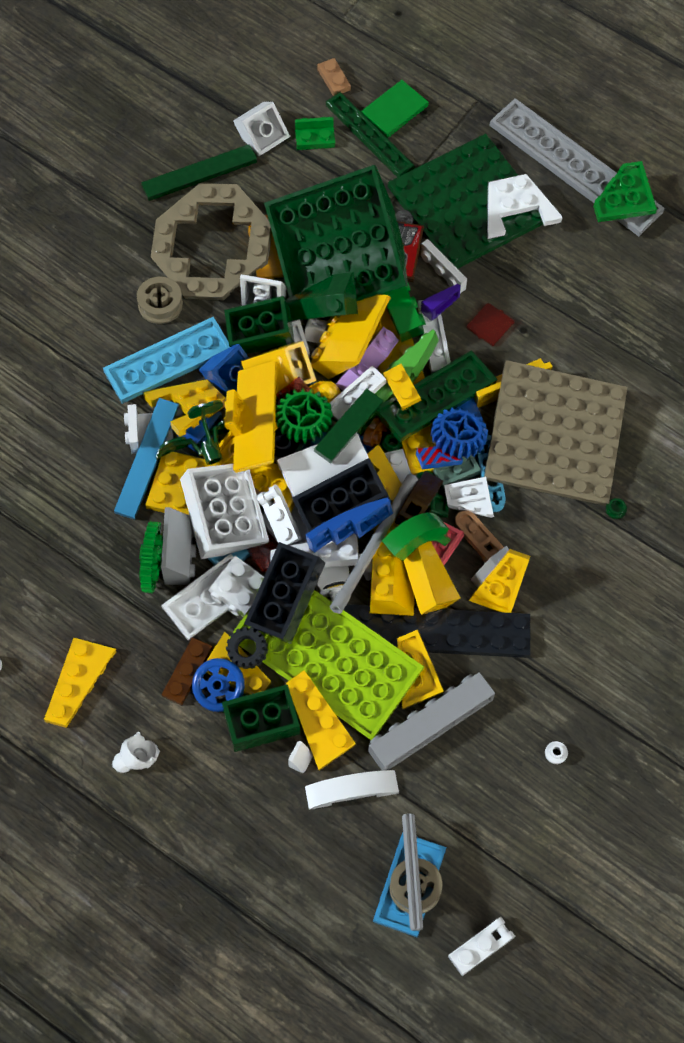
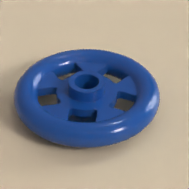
M214 658L204 662L196 670L192 681V689L196 700L202 707L213 712H223L222 703H217L216 697L225 695L226 701L242 697L245 681L241 670L236 664L227 659ZM221 667L229 670L227 677L219 674ZM209 670L213 675L206 681L203 676ZM216 681L221 683L220 689L215 688L214 684ZM229 681L236 682L235 692L229 691ZM205 687L211 693V696L207 698L202 692V689Z

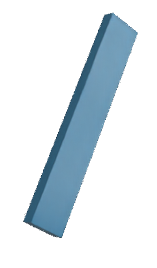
M162 398L158 399L116 504L115 514L135 520L158 462L156 460L157 451L166 442L171 429L170 421L175 419L179 404Z

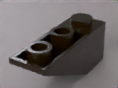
M424 471L399 512L395 523L400 525L416 515L426 513L443 480Z

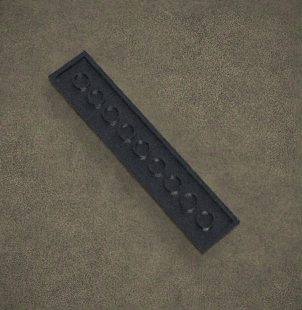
M347 604L344 608V611L397 648V638L418 630L428 653L530 657V614L440 609L421 615L419 608H414V616L372 614L370 613V605Z

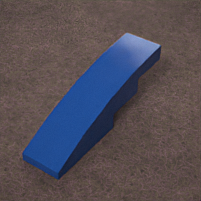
M384 498L366 503L322 523L305 534L309 548L315 553L331 541L338 545L352 534L359 538L393 514L390 499Z

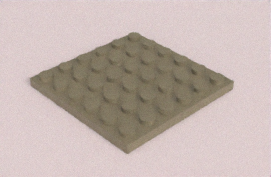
M506 360L484 477L493 482L606 506L610 501L628 387Z

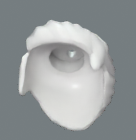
M137 732L133 737L126 739L122 743L120 753L115 755L112 762L113 768L119 773H126L130 769L149 768L156 762L160 750L156 744L150 740H145L140 732Z

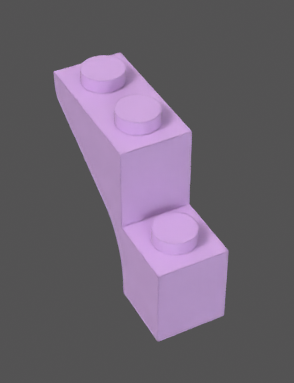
M383 327L367 346L360 363L348 369L336 385L344 391L372 365L377 369L390 354L399 339L396 338L392 331Z

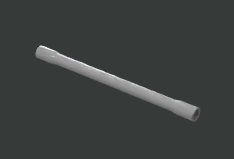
M408 474L400 486L399 492L391 504L393 514L379 524L342 589L339 590L331 603L330 609L333 612L341 614L347 605L353 590L382 540L419 480L415 475Z

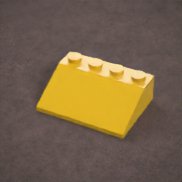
M388 295L372 296L357 301L358 314L330 317L327 322L328 328L319 339L320 345L311 355L312 368L330 379L358 365L391 297Z

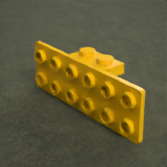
M275 361L238 371L237 392L235 389L227 391L224 403L226 409L224 425L235 436L233 463L235 473L274 463L277 363Z

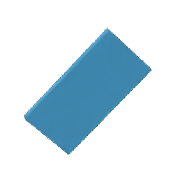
M402 832L373 922L418 937L419 931H412L410 929L409 913L400 910L390 895L392 873L401 862L405 861ZM416 837L418 858L431 862L439 871L446 847ZM406 874L399 881L401 886L406 884ZM432 887L426 888L425 895L421 897V901L431 895Z

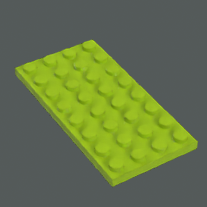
M314 590L291 644L261 633L268 644V654L266 653V659L262 662L288 681L305 670L333 712L372 740L378 735L425 667L343 610L341 614L333 612L330 609L332 602ZM250 609L243 617L241 622L238 624L236 629L233 631V633H235L237 629H243V627L250 628L244 624ZM251 639L243 640L239 644V646L252 655L256 651V643Z

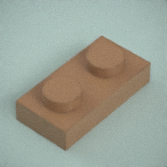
M335 58L317 64V70L333 96L339 92L345 93L351 90V85Z

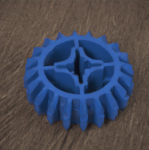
M451 408L447 411L444 409V413H438L437 418L432 423V443L436 444V449L442 448L443 454L449 452L450 458L453 455H457L458 459L462 456L468 459L470 455L475 457L477 453L483 450L487 442L488 430L486 429V423H482V418H477L476 413L471 414L469 410L462 411L461 408L458 410Z

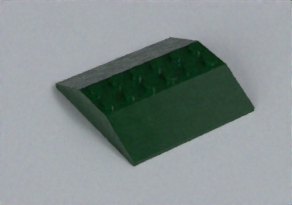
M376 165L264 203L289 298L334 274L354 272L357 301L408 286L402 237L394 207Z

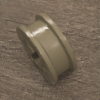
M167 277L150 278L143 282L137 291L139 312L148 322L166 324L175 320L180 315L183 308L182 293L179 285L172 279ZM157 293H161L162 295V308L158 307Z
M418 858L419 872L426 875L423 876L419 873L421 897L425 895L427 887H432L433 889L431 895L421 901L423 914L433 909L438 903L442 891V878L438 869L431 862ZM403 861L392 873L390 895L400 910L409 913L408 899L405 897L408 896L407 879L404 886L399 884L401 878L406 874L405 861Z

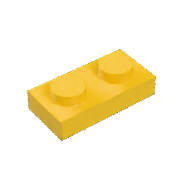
M402 364L383 373L402 410L421 401V397Z

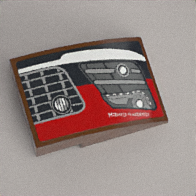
M397 221L404 245L407 281L414 283L424 226Z

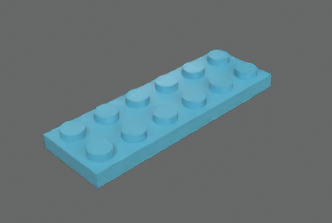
M214 317L114 362L104 367L103 370L123 404L142 395L145 391L153 390L202 367L212 356L230 348L229 342Z

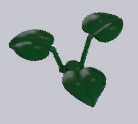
M214 400L190 408L188 411L190 419L201 416L207 440L201 443V449L191 438L179 437L163 443L157 451L156 460L191 444L198 451L199 456H204L207 465L220 462L223 458L220 453L218 435L230 430L226 429L223 420L218 423V426L210 429L209 433L205 415L221 409L223 406L222 401Z

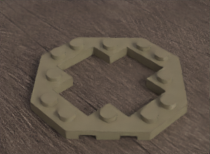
M198 184L156 219L151 258L168 278L179 285L185 299L225 300L230 296V292L236 287H240L241 274L252 276L259 268L262 269L268 264L272 230L267 217L238 184ZM199 205L234 206L232 220L234 225H251L247 259H227L225 278L189 277L190 259L172 258L177 223L196 224Z

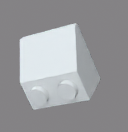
M262 102L233 120L241 138L247 144H250L252 150L258 156L290 137L274 102Z

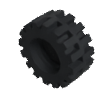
M243 627V629H237L235 633L230 635L231 638L227 640L226 651L231 661L238 667L253 669L257 665L260 666L263 660L265 661L266 653L268 654V644L258 630L251 627ZM246 639H251L256 643V651L250 657H243L238 651L239 644Z

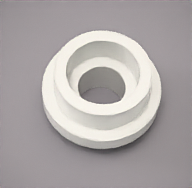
M554 741L547 745L545 756L549 762L561 764L566 760L568 750L563 743ZM558 749L561 754L555 755L553 750Z

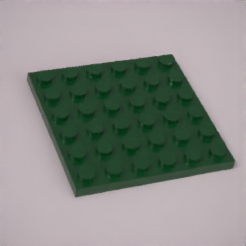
M487 134L471 140L388 182V188L412 221L417 225L424 226L423 235L426 240L428 239L457 269L543 225L538 210L501 217L506 230L505 235L487 238L488 184L492 181L518 176Z

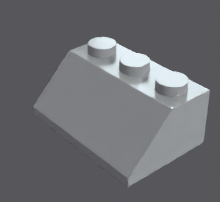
M165 507L161 563L164 584L189 585L191 584V577H195V564H192V557H196V544H193L195 534L190 515L170 507Z

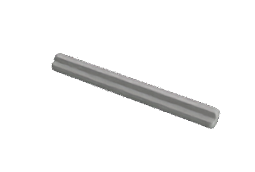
M404 814L402 816L410 929L412 931H420L423 929L415 815Z

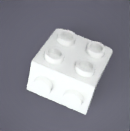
M136 404L128 405V413H124L125 426L129 427V432H125V442L130 444L131 454H137L153 414H138ZM172 428L169 431L166 441L173 439Z

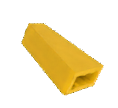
M431 541L416 548L404 560L421 615L445 609L461 599Z

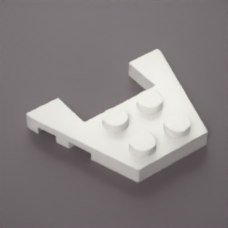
M527 174L492 181L488 184V239L505 235L506 230L501 217L538 210L544 226L561 223L562 216Z

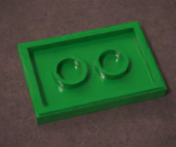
M401 80L364 108L361 113L388 138L427 108L429 102Z

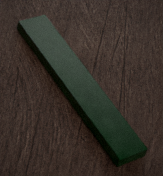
M341 92L326 101V106L396 177L414 169L415 165Z
M250 144L143 181L141 185L148 201L255 164L257 163V158Z

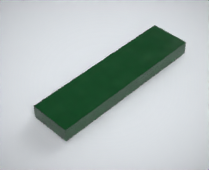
M366 388L314 448V452L331 464L383 404V400Z

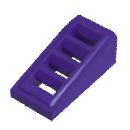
M455 284L421 302V313L429 320H434L460 297L461 286Z

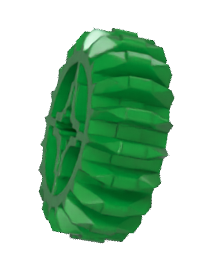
M302 388L299 393L294 389L293 395L287 393L286 399L281 398L280 405L276 407L277 413L275 418L277 420V427L281 430L282 435L287 434L289 440L294 437L296 443L300 439H303L305 444L307 439H311L314 442L315 436L322 439L323 432L328 433V426L332 425L333 412L331 411V404L328 403L326 396L321 397L320 392L314 394L312 388L309 392H305V389ZM311 406L317 408L320 411V413H317L316 410L311 409ZM287 417L297 422V426L292 424Z

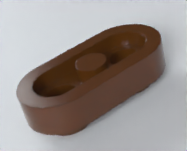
M377 415L365 430L363 442L366 446L375 447L380 443L384 434L389 432V429Z

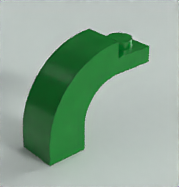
M422 513L401 523L382 542L394 556L404 561L416 548L428 541H437L446 546L451 539L446 535L449 528L436 514Z

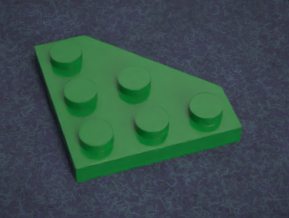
M642 161L624 163L619 168L615 177L607 184L602 194L595 200L593 207L598 222L656 214L657 208Z

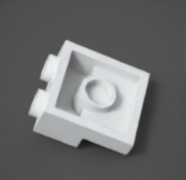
M234 556L208 591L215 601L228 605V610L232 614L244 617L251 608L264 577L237 556Z

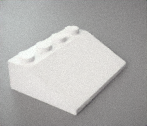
M233 464L186 470L180 481L201 559L220 557L269 542L250 470L235 473Z

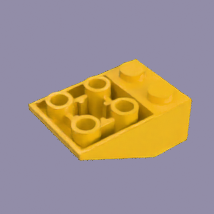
M298 341L241 361L243 369L275 361L277 363L276 394L281 393V390L283 392L288 391L285 387L292 390L291 385L295 384V380L299 377L305 384L316 381L303 341Z

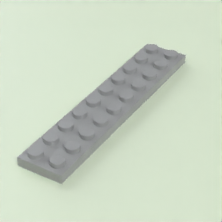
M516 98L490 121V126L593 203L602 194L610 180L617 174ZM654 201L657 208L656 214L618 219L617 221L637 236H640L664 212L665 208Z

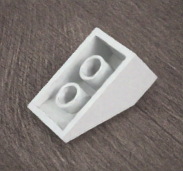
M242 274L240 276L242 306L284 296L286 300V285L283 282Z

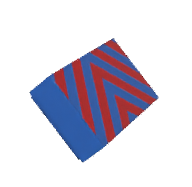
M436 446L416 450V456L422 470L461 465L463 462L462 457L458 459L457 455H453L450 458L449 452L443 454L442 448L436 449Z

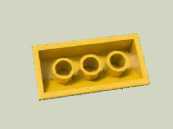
M375 526V527H374V532H373V534L375 533V531H376V529L378 528V526ZM391 526L390 529L388 530L386 536H387L392 530H394L396 527H392V526ZM381 542L372 558L370 613L414 616V592L404 561L394 556L386 545Z

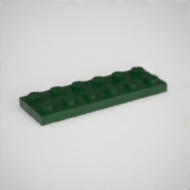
M471 350L414 384L421 397V401L402 410L394 396L384 402L375 414L396 439L402 442L433 423L438 413H444V409L447 411L451 408L456 409L474 398L477 391L496 384L498 379Z

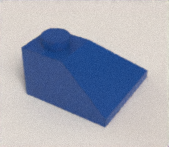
M236 344L212 356L199 371L206 380L226 397L229 390L235 389L237 392L238 371L243 370L241 361L249 359L242 347Z

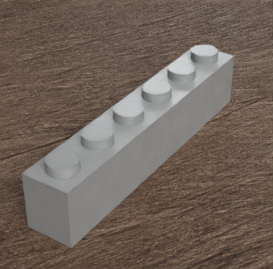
M480 672L474 676L472 674L466 676L461 681V685L456 688L454 686L448 688L443 693L444 696L438 700L436 698L430 700L425 705L426 708L420 712L415 710L407 716L408 720L402 724L399 722L395 723L388 729L389 732L382 736L380 734L370 741L371 744L369 745L368 752L382 771L390 770L493 701L495 692Z

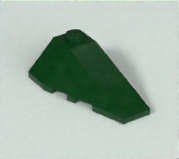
M354 272L334 274L286 299L290 307L291 321L358 314Z

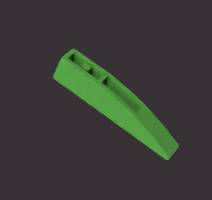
M432 329L429 333L422 335L419 342L409 347L402 357L390 364L387 370L402 364L413 383L428 362L439 341L436 331ZM388 383L375 393V395L383 400V403L394 397ZM375 413L358 432L360 435L365 432L368 425L376 417Z

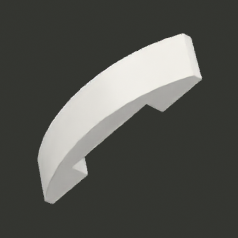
M395 770L345 775L305 786L309 810L332 806V803L374 795L382 797L399 793Z

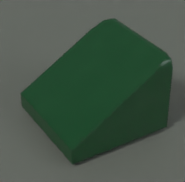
M436 494L426 513H434L440 518H447L448 504L446 496Z

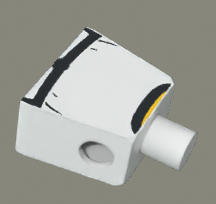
M349 567L323 568L315 587L316 591L324 597H330L331 602H333L349 577Z

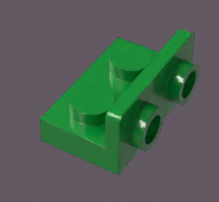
M334 118L296 119L295 136L297 150L335 148Z

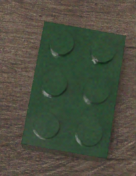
M284 296L224 310L229 347L239 344L246 354L295 343L290 307Z
M288 684L222 702L223 713L234 752L300 734V725Z

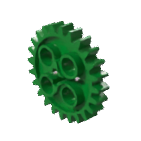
M148 522L143 544H141L139 579L141 591L144 593L155 592L159 570H161L163 534L160 522Z

